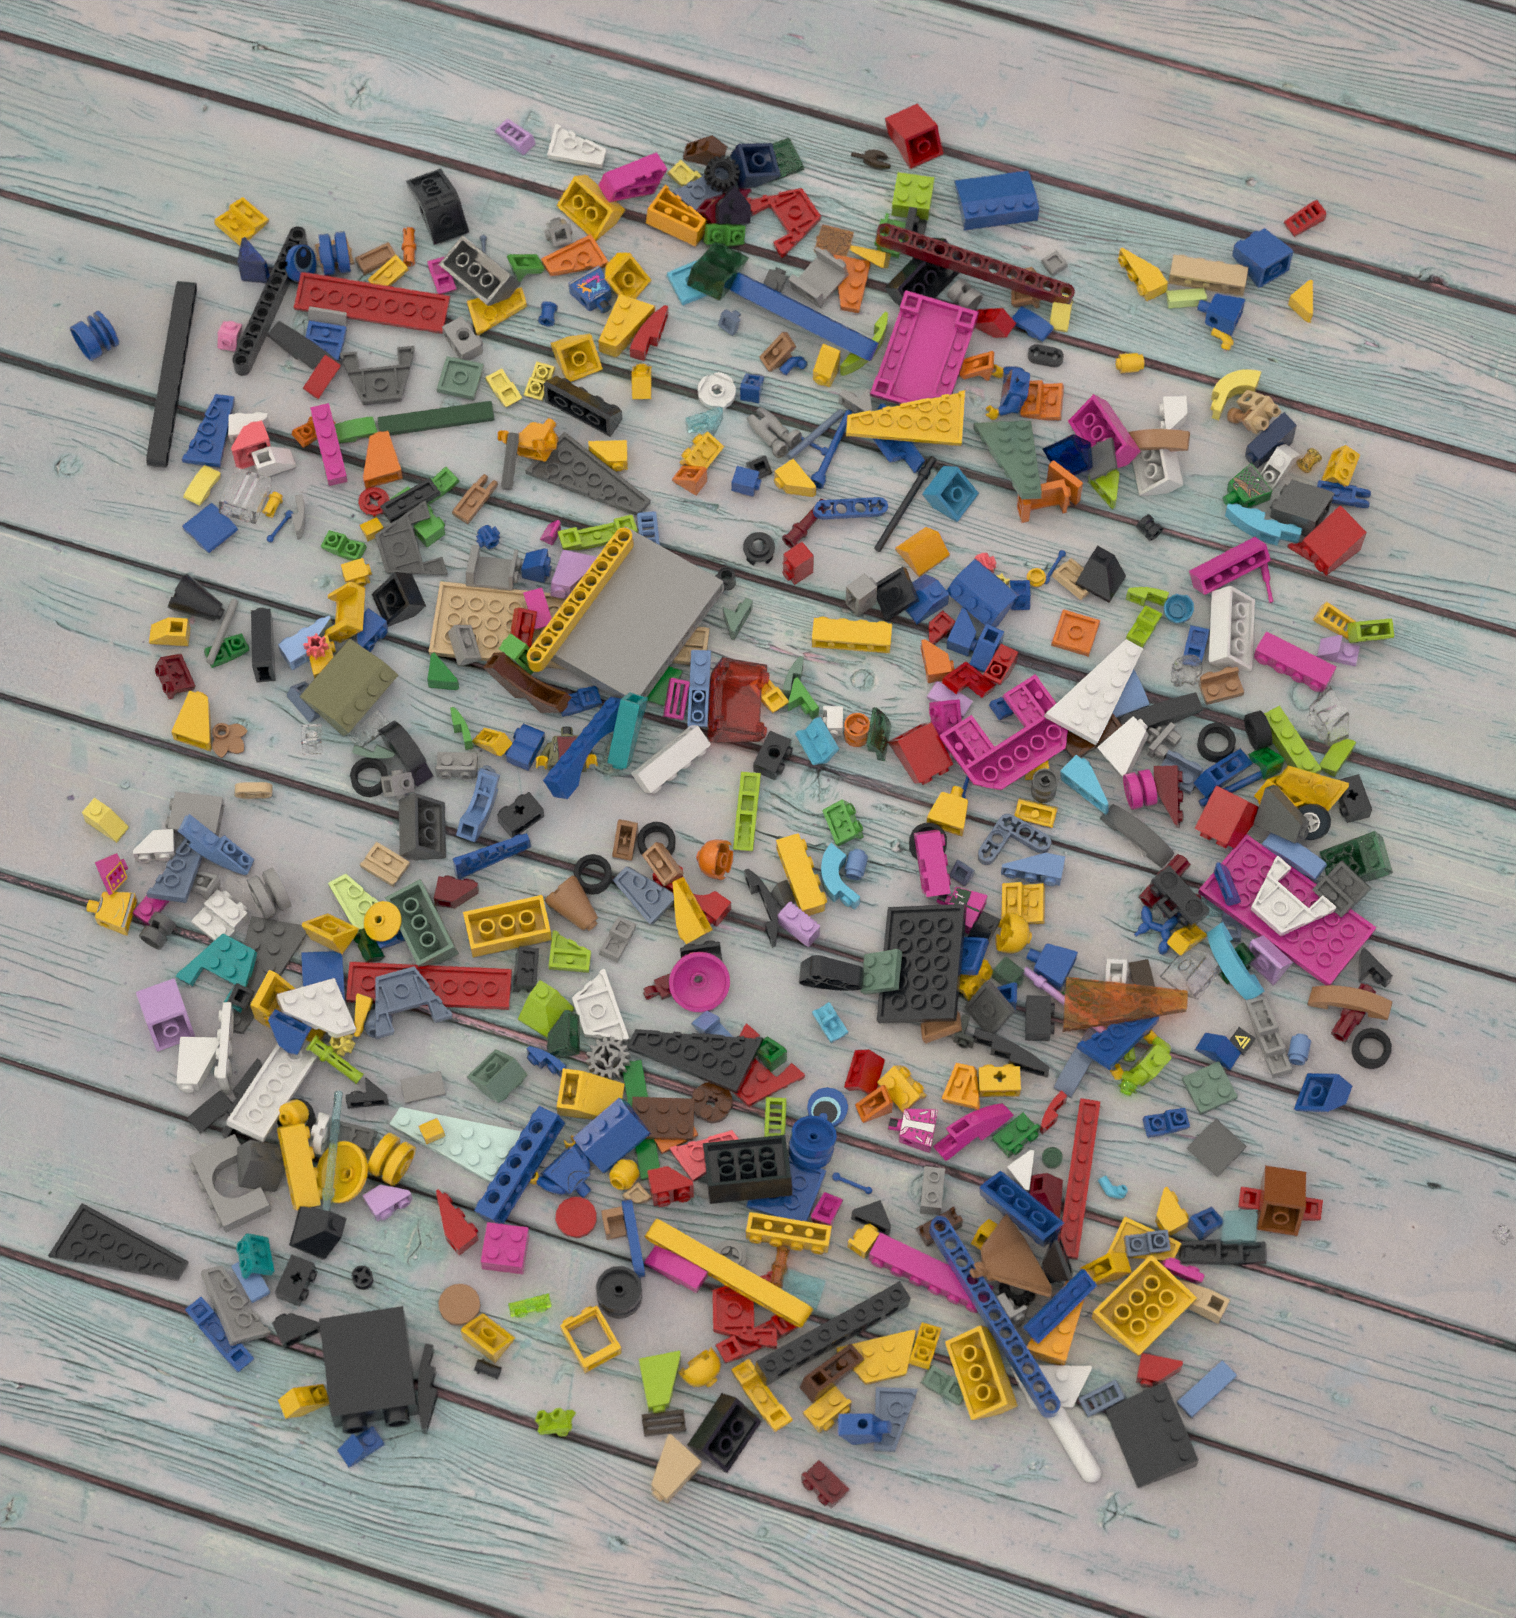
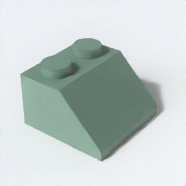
M495 1049L467 1078L489 1099L500 1103L509 1096V1093L515 1087L522 1084L523 1079L528 1074L514 1057Z

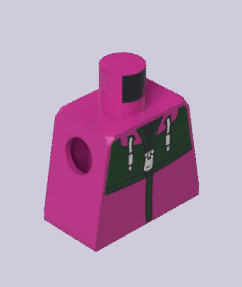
M956 887L952 896L948 894L939 895L936 903L940 905L965 904L967 907L965 932L969 934L974 922H977L983 911L988 896Z

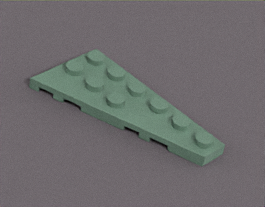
M1031 421L974 423L973 429L976 433H979L981 441L986 443L988 451L999 467L1004 469L1005 476L1010 478L1012 486L1021 499H1041L1042 492Z

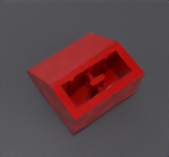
M669 1166L647 1170L653 1206L666 1207L672 1202L679 1201V1203H684L694 1198L693 1181Z

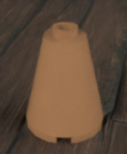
M572 875L560 884L544 900L548 906L582 931L586 929L591 931L598 924L596 922L598 916L575 875Z

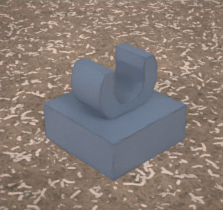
M725 309L721 313L718 326L733 336L737 333L741 321L739 318L741 313L736 310L731 313Z

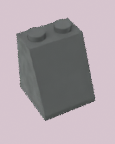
M1292 479L1288 485L1285 484L1282 487L1279 499L1275 498L1270 506L1272 510L1270 517L1279 523L1294 524L1302 528L1301 535L1307 537L1323 522L1329 513L1334 493Z

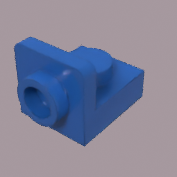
M1010 580V588L1019 595L1011 610H1030V581Z

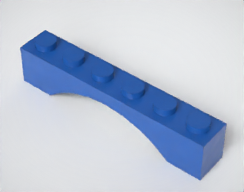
M610 697L605 701L602 708L594 715L593 719L543 779L553 797L568 799L579 786L581 772L588 754L600 739L614 732L622 698Z

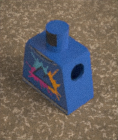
M599 265L568 283L569 293L588 311L598 307L602 313H606L611 309V305L608 302L612 299L611 288L605 280Z

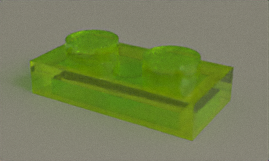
M549 1293L508 1303L511 1317L515 1316L516 1318L527 1316L529 1312L536 1311V1313L545 1312L549 1307H552Z

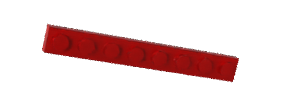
M1080 1098L1062 1219L1064 1224L1060 1232L1068 1259L1078 1260L1101 1103V1101Z

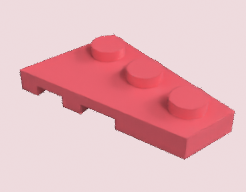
M731 1130L709 1136L707 1139L688 1142L686 1145L670 1147L669 1150L692 1181H696L706 1174L703 1143L738 1140V1137Z

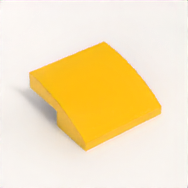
M242 197L230 204L228 211L215 218L214 224L239 246H242L255 236L269 222V219Z
M1022 882L1002 883L1001 918L1005 913H1014L1023 917L1028 924H1044L1045 885L1043 883L1023 885Z

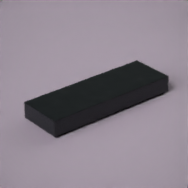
M428 478L380 505V509L388 521L392 523L421 502L426 501L428 503L440 496V491L431 478Z

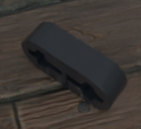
M1034 344L1028 349V360L1031 363L1049 367H1059L1063 363L1064 354L1058 348ZM1035 351L1039 352L1037 357L1034 356ZM1054 355H1057L1056 360H1052Z

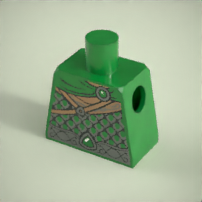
M1251 463L1228 482V494L1223 496L1222 499L1226 506L1227 504L1237 503L1242 507L1251 508L1269 501L1272 490Z

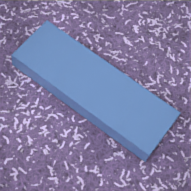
M1222 1360L1177 1401V1404L1192 1418L1237 1377V1374Z

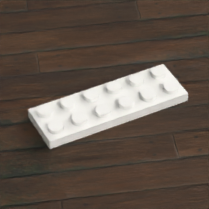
M306 1040L298 1055L286 1052L277 1043L227 1119L226 1125L264 1142L279 1118L280 1106L292 1099L318 1059V1056L313 1052L305 1050L311 1042Z

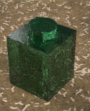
M1006 956L992 972V978L1002 986L1015 982L1018 989L1025 980L1023 978L1024 970Z

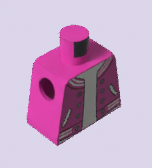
M904 1109L903 1119L890 1117L888 1129L900 1131V1143L930 1153L938 1110Z

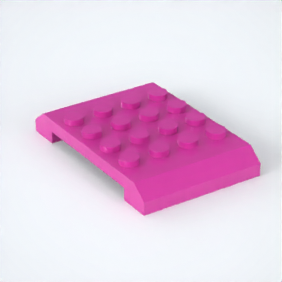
M905 290L900 311L878 375L874 380L870 396L900 405L925 398H937L944 394H953L976 326L978 312Z

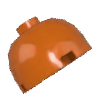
M722 839L707 841L697 852L696 859L699 868L707 877L723 880L726 878L723 877L725 871L727 873L730 872L734 854L729 849V845L732 846L729 841Z

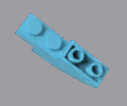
M1227 504L1225 516L1248 535L1278 546L1279 539L1299 543L1302 528L1294 524L1279 523L1272 519L1266 520L1264 519L1266 512L1256 508L1249 509L1239 504Z

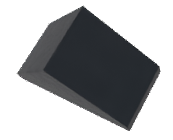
M881 1200L853 1209L851 1220L863 1225L871 1224L877 1228L878 1232L887 1236L890 1235L891 1225Z

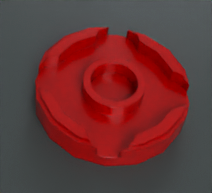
M571 1197L564 1200L556 1211L558 1229L568 1237L582 1238L593 1231L597 1221L594 1205L582 1197Z

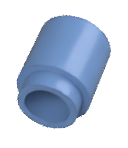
M854 849V851L849 852L844 870L847 878L861 880V876H864L868 861L865 851Z
M1298 1033L1296 1036L1291 1037L1287 1055L1291 1064L1304 1065L1305 1061L1308 1060L1311 1040L1307 1035Z

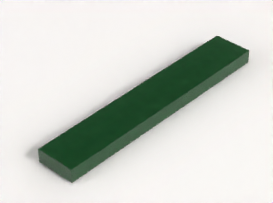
M492 401L377 417L379 432L388 431L390 436L495 421Z

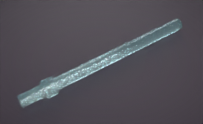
M335 1091L326 1180L325 1188L322 1189V1197L324 1198L322 1210L331 1211L332 1198H334L335 1194L333 1184L342 1091Z

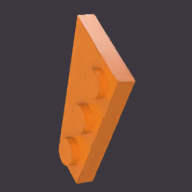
M591 234L541 258V262L550 277L591 270L598 265L602 268L606 267L609 263Z
M834 254L835 259H841L846 263L849 274L838 286L840 309L860 313L871 262Z

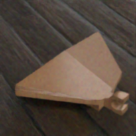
M1005 1214L981 1247L982 1262L974 1263L976 1269L969 1271L973 1278L986 1276L988 1281L997 1280L1050 1297L1052 1295L1051 1284L1027 1241L1009 1216Z

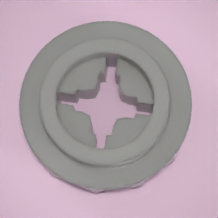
M726 1240L716 1246L714 1251L722 1256L728 1255L730 1249H732V1255L736 1258L731 1259V1261L743 1267L746 1261V1251L740 1243Z

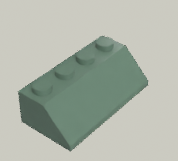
M421 879L385 897V900L394 904L401 913L402 922L400 930L419 967L439 964L459 954Z

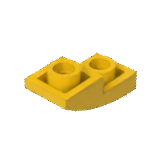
M924 1322L921 1323L909 1364L929 1369L942 1328Z

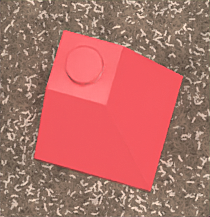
M262 420L243 426L231 447L237 471L254 465L251 452L271 446Z

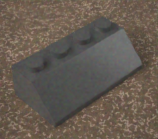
M463 235L439 263L443 269L488 306L510 298L521 284Z

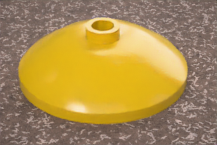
M341 1141L328 1147L322 1154L317 1164L319 1178L316 1179L317 1187L321 1188L323 1197L333 1203H346L360 1193L366 1182L368 1163L363 1150L358 1145L348 1141Z

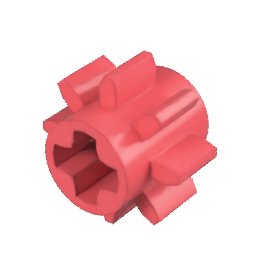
M981 553L975 556L974 559H977L994 573L997 564L994 556L989 557L988 553Z
M317 633L312 637L307 636L308 643L303 644L304 649L307 650V656L312 655L315 657V660L320 656L325 657L324 650L329 649L328 644L325 643V636L321 638Z

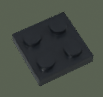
M903 566L877 582L876 599L886 620L892 619L919 602L907 568Z

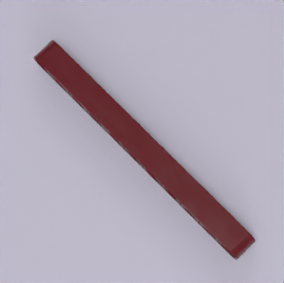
M882 223L877 228L875 241L881 247L1052 304L1053 302L1071 304L1075 295V289L1069 283L889 223ZM918 245H921V246H923L924 248L921 249V248H918L917 246H918ZM936 251H939V252H941L942 254L939 255V254H936L935 252H936ZM954 257H957V258H959L960 260L957 261V260H954L953 258H954ZM975 263L978 265V267L972 266L971 264ZM990 269L995 270L996 273L990 272ZM1008 275L1013 276L1014 279L1008 278ZM1026 281L1031 282L1032 285H1028ZM1047 287L1051 291H1046L1044 288ZM1065 293L1069 297H1064L1062 294Z

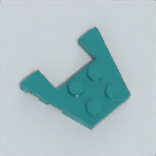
M223 933L179 971L175 977L193 987L201 972L205 969L233 985L238 983L247 988L258 953ZM233 1006L234 1010L241 1013V1008Z

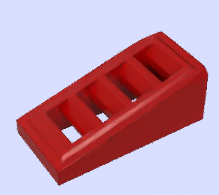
M1315 200L1286 219L1284 224L1295 237L1323 222L1326 219L1327 212L1319 201ZM1294 221L1298 224V229L1293 224Z

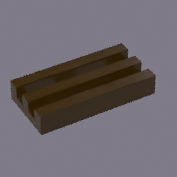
M684 1409L642 1414L644 1437L686 1432ZM680 1416V1418H675V1419H667V1420L652 1421V1422H647V1421H646V1420H652V1419H660V1418ZM681 1423V1426L655 1430L647 1429V1427Z

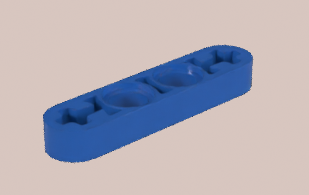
M882 497L821 500L814 506L813 514L820 520L879 517L887 511L888 502ZM858 503L863 504L865 511L858 512L855 509V505ZM877 503H879L880 506H883L880 511L877 507H874ZM839 504L844 505L846 512L839 513L836 506ZM832 505V510H826L824 514L818 510L820 506H823V509H830Z
M632 1199L624 1200L621 1202L633 1270L641 1278L645 1277V1269Z

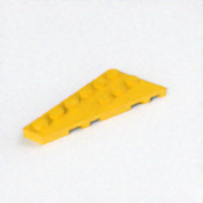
M965 390L951 395L944 394L937 398H925L902 403L900 406L883 407L881 410H869L850 414L847 416L846 436L961 446Z

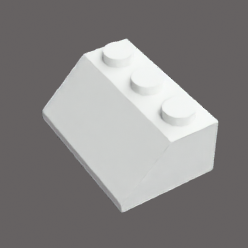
M1168 449L1144 450L1132 460L1139 496L1166 494L1183 486L1177 452H1170Z

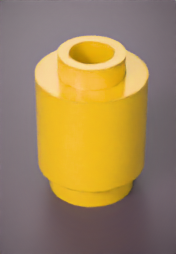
M1138 353L1119 354V357L1115 359L1116 370H1119L1120 373L1143 370V355H1138Z

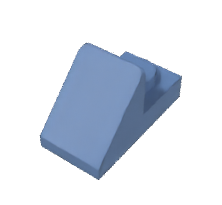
M705 1011L691 1023L699 1033L733 1037L721 1025L720 1018L709 1011Z

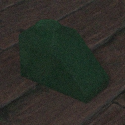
M565 1010L548 1033V1053L559 1059L580 1054V1015L569 1010Z

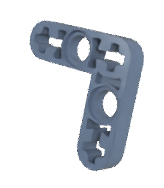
M1004 814L999 818L979 848L978 860L984 865L992 864L1010 837L1040 854L1050 850L1051 839L1047 834L1016 816ZM1011 821V825L1004 826L1005 822ZM1023 829H1026L1031 833V835L1027 838H1023L1020 836L1019 832ZM1000 835L1003 841L996 844L992 841V837ZM1046 841L1042 847L1038 846L1039 842ZM990 847H992L991 857L984 858V853L986 854Z

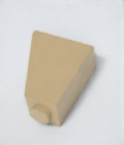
M671 1434L667 1436L651 1483L652 1495L659 1502L663 1500L667 1504L702 1467V1462Z

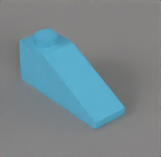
M1075 755L1060 771V780L1106 815L1108 813V801L1091 764L1085 758L1081 759Z

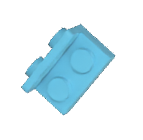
M821 717L815 718L805 730H799L795 733L813 765L828 763L839 750Z

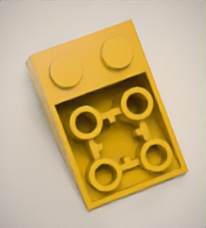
M563 1068L556 1107L557 1114L594 1120L618 1098H623L625 1084L585 1071Z

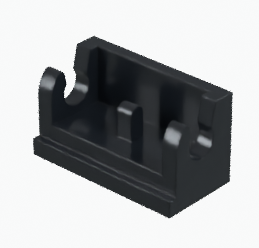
M519 946L515 954L513 992L527 989V993H530L536 986L539 948Z

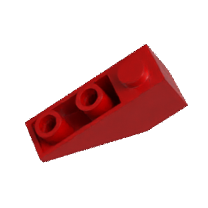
M437 1189L436 1194L446 1241L460 1256L479 1241L477 1234L479 1231L472 1222L469 1224L464 1219L466 1216L459 1207L454 1208L451 1204L453 1201L446 1192L442 1194Z

